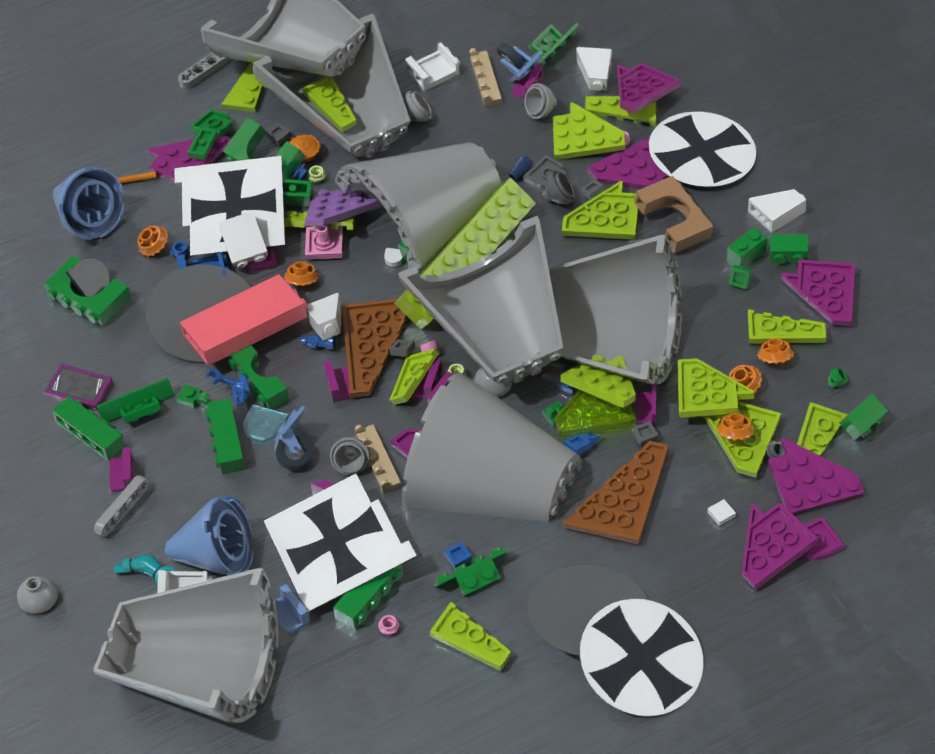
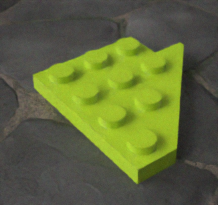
M573 102L570 103V114L553 116L555 160L626 150L624 131Z
M619 181L564 216L562 236L635 240L638 207L634 203L636 193H622L623 181Z
M601 355L590 357L596 362H604L610 366L627 369L621 355L611 361L603 358ZM581 363L561 375L560 382L622 408L635 401L636 394L630 378Z
M697 358L678 360L680 418L738 413V400L755 399L753 390Z
M738 401V413L750 419L755 431L749 438L737 439L735 441L721 437L716 429L722 418L730 414L703 416L737 473L757 478L767 453V445L772 441L781 419V413Z

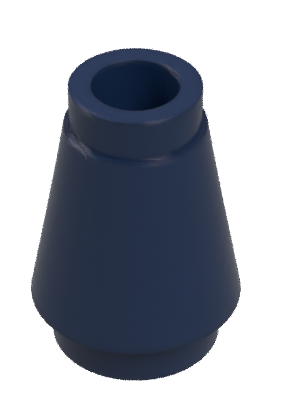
M524 154L518 156L508 176L513 181H517L532 168L533 161Z

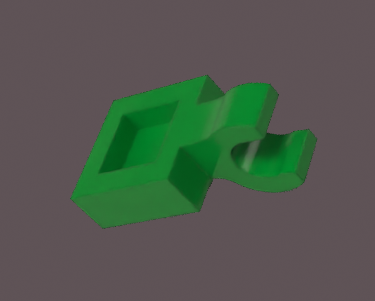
M186 384L176 398L177 403L195 408L196 404L208 408L207 403L212 402L208 400L210 394L202 392V389Z

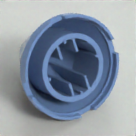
M99 167L82 168L65 179L53 190V199L63 225L70 233L83 239L92 240V238H102L109 234L121 220L125 203L122 202L124 190L120 181L113 173Z
M226 496L211 499L167 541L165 554L171 560L226 576L247 571L251 566L254 550H249V539L253 538L249 520L239 503L234 499H226Z

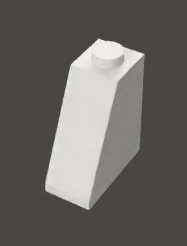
M577 47V63L589 90L607 91L612 63V49Z
M795 189L752 197L748 201V212L773 233L806 212V199Z
M338 293L307 305V321L322 340L340 334L343 311Z

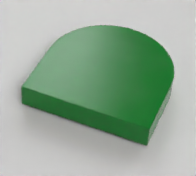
M211 109L189 128L190 132L195 134L198 133L200 127L217 130L218 136H222L231 130L232 121L229 115Z

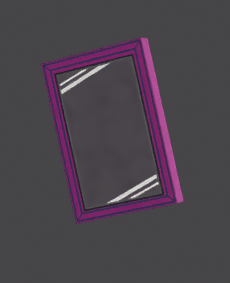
M60 364L44 393L47 397L62 401L69 396L73 400L80 401L83 407L97 410V406L100 405L113 380L109 376Z

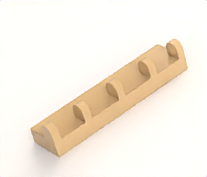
M475 48L470 49V60L484 106L502 104L487 51L477 52Z
M357 425L355 427L356 437L363 441L368 448V463L382 492L386 493L400 488L401 482L374 425L364 428L362 425Z

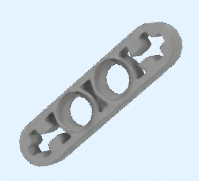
M210 53L178 76L179 86L183 89L193 87L232 59ZM210 61H216L215 64H208ZM197 70H204L202 73H195Z
M141 475L136 476L97 520L94 532L102 537H106L146 492L149 480Z

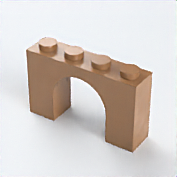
M673 176L636 191L634 203L643 215L660 208L669 207L679 210L686 217L684 222L666 229L665 235L672 246L673 253L711 238L712 222L705 217L701 208L697 207L692 197L685 192L681 183Z

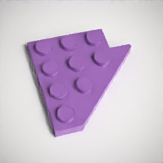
M321 189L314 193L305 218V226H325L382 206V203L378 199H369V192H364L363 190H354L345 194L342 190L328 191Z

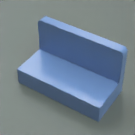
M287 584L279 587L281 597L275 600L277 619L285 630L291 634L308 624L310 619L307 609Z

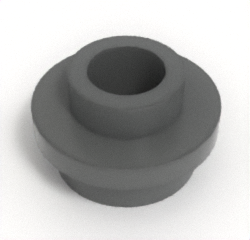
M772 441L767 445L766 451L770 459L785 455L781 442Z

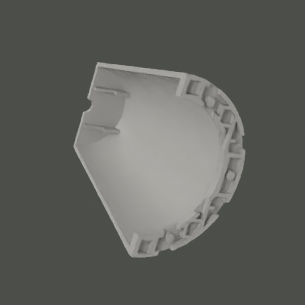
M271 0L267 7L268 13L240 37L219 32L217 22L212 19L200 28L203 43L207 44V49L211 53L219 57L253 63L269 56L274 67L330 77L342 74L348 66L354 63L355 56L366 38V34H364L365 25L338 0Z
M373 13L358 19L365 25L364 34H366V38L355 56L354 63L348 66L342 74L333 76L357 125L344 132H341L303 94L302 88L325 77L324 75L302 71L282 75L272 70V60L269 56L253 62V73L260 84L355 157L366 156V158H369L380 150H387L392 142L408 130L410 118Z
M470 142L348 164L341 167L335 178L336 184L345 194L351 191L353 183H363L378 198L390 217L399 226L398 232L404 246L409 247L410 251L407 252L408 269L416 266L420 274L503 184L496 170L494 160L489 159L483 147H478Z
M538 216L521 222L514 233L516 239L513 241L512 239L508 240L496 250L497 253L484 257L464 268L438 277L435 275L421 276L416 266L398 273L403 286L490 378L498 384L510 381L517 383L529 374L533 376L542 371L541 368L551 361L560 358V353L563 350Z
M659 235L549 268L563 343V350L560 353L561 358L647 384H661L666 380L674 366L673 363H670L671 358L678 353L682 326V312L678 311V300H682L679 270L675 256H670L672 246L666 235ZM601 355L603 358L611 361L621 355L627 369L610 366L604 362H596L590 357Z
M462 373L450 376L447 379L449 384L447 386L441 385L430 401L421 419V423H424L422 431L415 433L403 477L408 482L406 487L402 489V506L413 509L549 522L552 515H556L560 500L563 501L566 496L567 490L565 487L572 485L575 477L574 474L576 470H580L583 460L574 451L469 376Z
M257 568L120 602L114 613L111 626L107 631L109 641H104L93 671L101 678L226 722L246 721L257 712L255 709L256 705L264 702L271 686L276 661L272 660L273 649H278L277 610L275 599L269 597L268 590H270L271 585L264 569Z

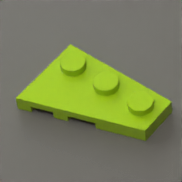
M435 348L406 357L389 400L393 405L409 401L439 354Z

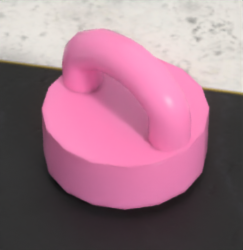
M437 340L420 345L421 352L435 348L440 354Z

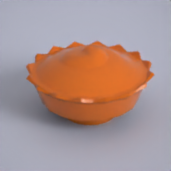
M305 134L297 135L296 138H292L289 142L299 148L306 156L302 162L314 159L321 147L319 145L320 141L316 137Z
M154 225L145 228L138 237L139 252L147 257L159 253L167 243L169 236L167 230L164 227Z
M303 261L290 265L284 274V279L290 285L294 284L296 286L310 285L319 279V274L314 266Z
M774 338L762 344L757 356L763 362L778 364L779 362L790 361V358H793L795 353L788 342Z
M739 365L729 373L730 378L750 388L754 393L757 391V388L761 387L762 374L758 368L749 365Z
M739 413L723 417L716 428L718 430L717 433L721 437H726L727 440L733 439L734 441L749 438L755 431L750 419Z

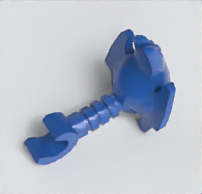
M209 369L205 376H212L214 378L211 382L215 385L220 382L232 387L231 397L236 405H242L247 401L250 389L246 376L240 373V379L234 381L221 375L216 369Z

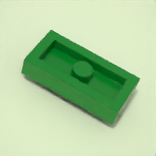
M200 127L187 152L188 157L205 160L218 136L217 130Z

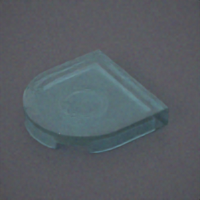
M252 405L243 423L244 432L250 441L263 444L265 441L276 438L279 428L283 423L286 424L288 414Z

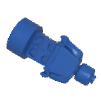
M319 335L309 336L308 338L302 337L300 342L310 348L314 347V349H317V347L336 349L337 337L335 335L322 340Z

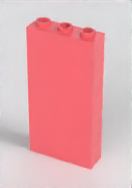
M278 274L181 321L180 325L184 337L209 366L307 318L306 309L308 306L303 298H299L295 289L292 290L289 282Z

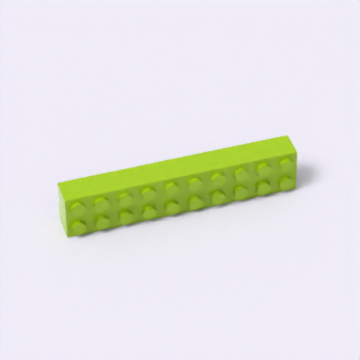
M509 178L492 194L420 275H435L438 277L464 268L491 255L536 202L516 182ZM407 289L394 303L420 329L434 319Z

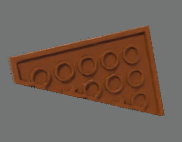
M397 299L342 305L351 398L370 396L390 356L389 348L398 340L409 318L394 304Z
M649 441L643 446L641 451L634 455V458L629 463L624 464L614 473L613 477L606 480L604 486L597 492L594 491L582 505L578 506L567 520H563V528L639 545L669 445Z

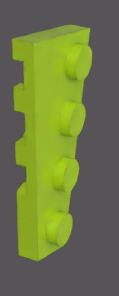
M325 76L302 88L303 94L341 132L357 125L356 119L350 107L346 104L343 94L340 93L333 76Z
M748 309L749 344L765 343L774 338L788 343H826L825 323L806 319L792 320L789 316L775 317L772 316V313L764 312L759 314L754 313V310Z
M810 402L797 444L821 456L841 427L839 422L848 414Z
M452 602L449 603L429 632L430 637L499 671L503 669L511 657V651L493 636H489L484 631V628L479 624L476 625L466 613L458 610Z

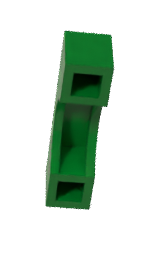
M252 345L229 355L228 363L230 367L238 371V376L242 373L247 377L250 392L257 395V399L262 406L265 405L271 411L289 400L287 388L277 376L262 377L254 372L259 365L257 352Z

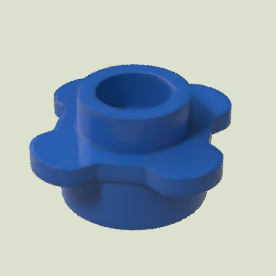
M306 164L295 168L292 174L294 175L293 180H304L308 174V170L304 168Z
M183 241L176 242L173 245V249L170 250V254L172 256L184 254V258H186V255L190 253V246H187Z

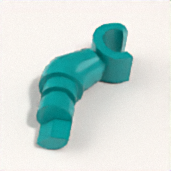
M141 554L139 557H134V560L131 557L123 558V563H118L114 566V573H127L133 570L141 572V574L145 573L155 579L157 586L158 570L175 571L171 567H163L154 556L148 554Z

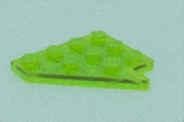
M579 390L555 416V425L559 436L635 425L636 422L631 404L622 408L582 390Z

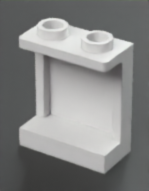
M438 43V51L418 61H415L411 56L405 59L406 71L423 91L460 74L458 58L454 57L449 48L445 47L442 43Z
M253 211L218 222L233 267L242 268L248 265L249 262H260L268 256Z
M158 570L157 593L213 580V576H210L208 571Z

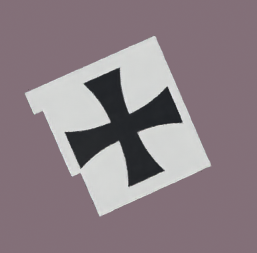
M281 156L175 168V183L182 182L183 226H190V256L228 251L218 222L251 211L254 212L265 247L285 245Z
M357 474L264 520L307 611L416 556L409 540L402 544L400 543L379 500L370 502Z

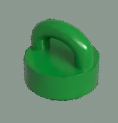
M835 367L830 371L828 378L829 386L841 387L848 382L847 375L842 368Z

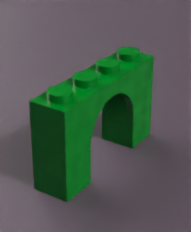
M247 117L223 150L228 156L226 159L229 162L253 159L254 151L266 135V130L260 124ZM287 141L276 154V156H281L282 179H290L295 168L306 157L299 148Z
M72 256L44 283L46 295L51 300L60 302L65 308H70L76 314L83 315L92 323H97L103 327L131 299L129 287L114 278L96 295L89 297L76 295L74 293L76 286L65 272L82 260Z

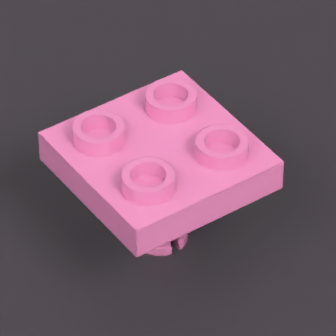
M327 225L317 226L316 228L306 227V260L342 258L343 226H339V229H331V226Z

